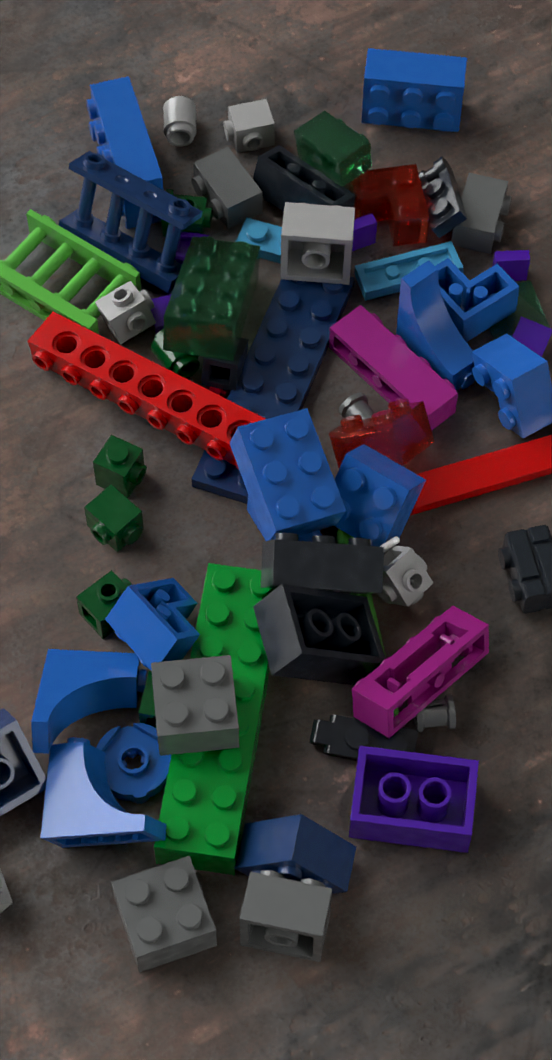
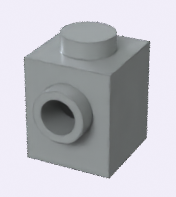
M267 99L228 106V121H224V131L227 141L233 140L236 153L254 151L259 148L275 145V123Z

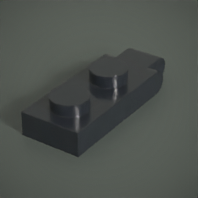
M330 715L329 721L313 720L309 743L323 746V754L358 761L359 746L415 752L418 730L402 727L388 738L356 718Z

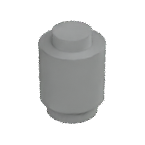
M175 96L168 99L163 106L164 135L168 142L174 146H187L192 143L197 133L196 104L184 96Z

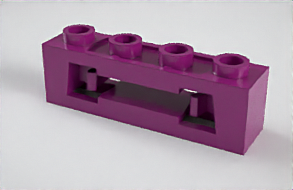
M451 606L442 615L435 617L430 625L419 634L411 637L391 657L384 659L373 672L355 684L352 688L354 717L390 738L489 653V625L461 609ZM459 655L464 656V658L452 668L451 663L455 661V658ZM408 699V706L394 717V710L397 707L400 708L403 702Z

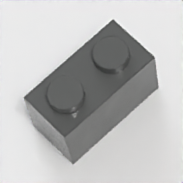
M229 147L193 162L194 177L191 179L195 192L198 196L207 198L209 208H213L214 218L217 220L221 219L227 229L245 222L246 217L253 218L263 213L262 190Z
M474 173L468 174L461 198L467 220L453 228L452 243L454 246L491 254L494 241L500 242L505 222L500 221L501 215L508 216L512 196L506 195L509 181Z

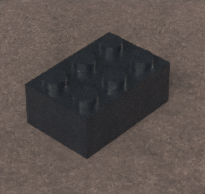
M281 584L253 606L272 676L355 685L360 679L365 678L379 667L382 661L386 659L367 597Z

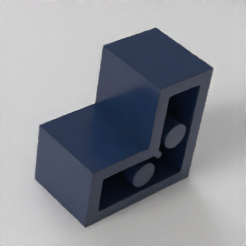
M302 814L252 822L244 826L234 869L247 876H250V872L261 873V871L270 870L278 872L285 879L301 882L302 879H314L324 883L325 887L332 888V894L343 893L348 890L357 846Z

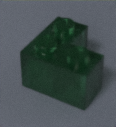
M325 110L294 130L298 158L323 173L341 187L372 167L371 144L367 137L357 133L348 127L343 120L335 118Z

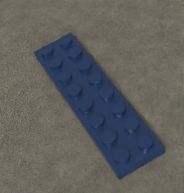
M350 276L349 285L281 279L247 354L236 391L231 390L228 400L266 419L302 410L329 347L330 327L341 319L354 288L355 278ZM204 450L191 479L192 487L247 504L248 492L237 467L225 460L219 461L214 459Z

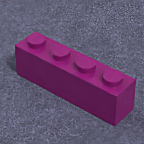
M360 305L330 327L329 348L424 436L456 412L458 392L455 386L449 380L442 379L432 370L431 365L425 358L418 357L411 351L402 337L390 332L376 314L369 313Z

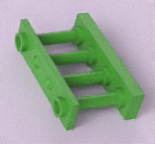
M30 209L26 213L30 234L5 261L0 260V294L44 321L53 311L99 334L97 318L100 316V312L95 301L130 280L140 292V273L131 264L120 262L60 227L50 217L46 215L41 216ZM41 242L56 250L32 277H25L15 271ZM68 258L83 266L59 293H52L42 287ZM95 274L111 282L87 309H79L69 303Z

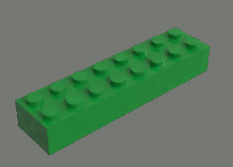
M208 563L196 630L200 635L192 645L190 659L231 655L239 726V748L171 755L159 817L160 822L167 824L165 841H155L154 843L156 864L163 865L190 856L194 870L235 875L236 873L234 868L241 843L270 673V666L253 606L275 589L261 588V570Z

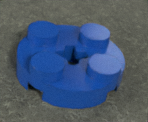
M133 723V726L112 728L101 738L96 748L105 752L106 776L114 797L125 801H132L136 804L144 803L166 786L171 755L160 756L156 728L144 723ZM137 754L141 755L142 766L138 769H128L124 759L127 756L134 758Z

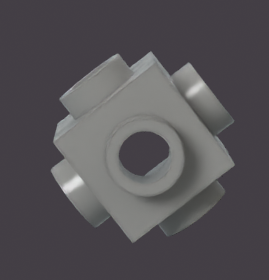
M131 280L95 301L106 326L120 344L156 324L150 311L155 307L153 301L145 289L139 292Z
M395 545L384 552L382 593H378V596L388 604L392 603L409 607L421 600L424 595L423 592L433 584L426 571V563L419 555L415 554L412 548Z

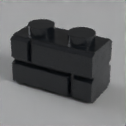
M545 524L530 527L528 530L520 529L507 532L504 536L503 546L498 549V557L501 568L503 570L509 569L512 580L508 581V587L512 601H519L522 613L524 614L541 611L544 608L546 610L552 609V536L549 527Z

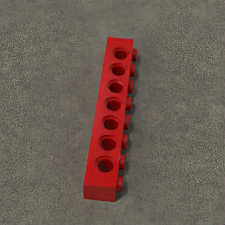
M53 311L28 339L32 360L42 370L48 371L50 369L61 375L69 384H78L88 389L98 399H107L117 404L127 414L133 415L135 413L146 419L154 428L159 430L165 429L175 434L183 443L187 445L194 444L206 450L214 459L219 461L225 460L235 465L238 470L239 468L230 446V441L237 427L266 419Z

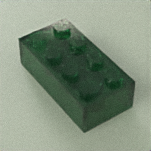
M208 236L192 237L164 314L163 350L234 361L258 283L261 246L250 245L242 241L216 240Z

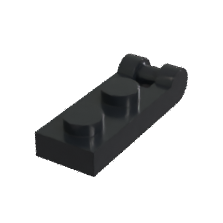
M440 157L433 162L434 166L428 171L422 170L414 176L421 190L431 229L439 238L467 220L453 170L444 157Z

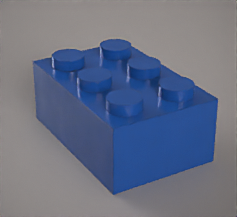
M368 48L361 123L459 132L467 57Z
M308 408L237 427L230 441V446L265 541L276 539V533H294L301 536L315 530L335 526L339 522L346 509Z

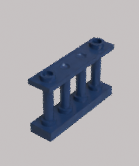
M88 151L70 162L69 169L84 177L79 208L59 220V226L120 262L131 264L140 273V278L167 293L186 281L190 268L175 260L182 230L202 217L203 211L190 205L188 201L177 198L111 163L98 153ZM97 184L112 192L106 223L91 214ZM125 200L140 207L134 238L119 229ZM153 215L169 223L162 253L149 247L147 244Z

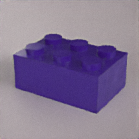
M359 746L348 838L468 853L473 830L479 760Z

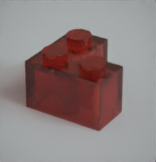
M416 164L350 172L349 191L356 195L353 205L355 208L354 219L372 213L376 221L387 220L393 246L427 242L429 213Z
M400 399L389 403L387 410L371 415L372 418L362 419L361 415L343 418L340 420L341 425L329 433L338 468H340L346 453L363 444L396 463L404 465L434 443L424 401L409 403V399Z

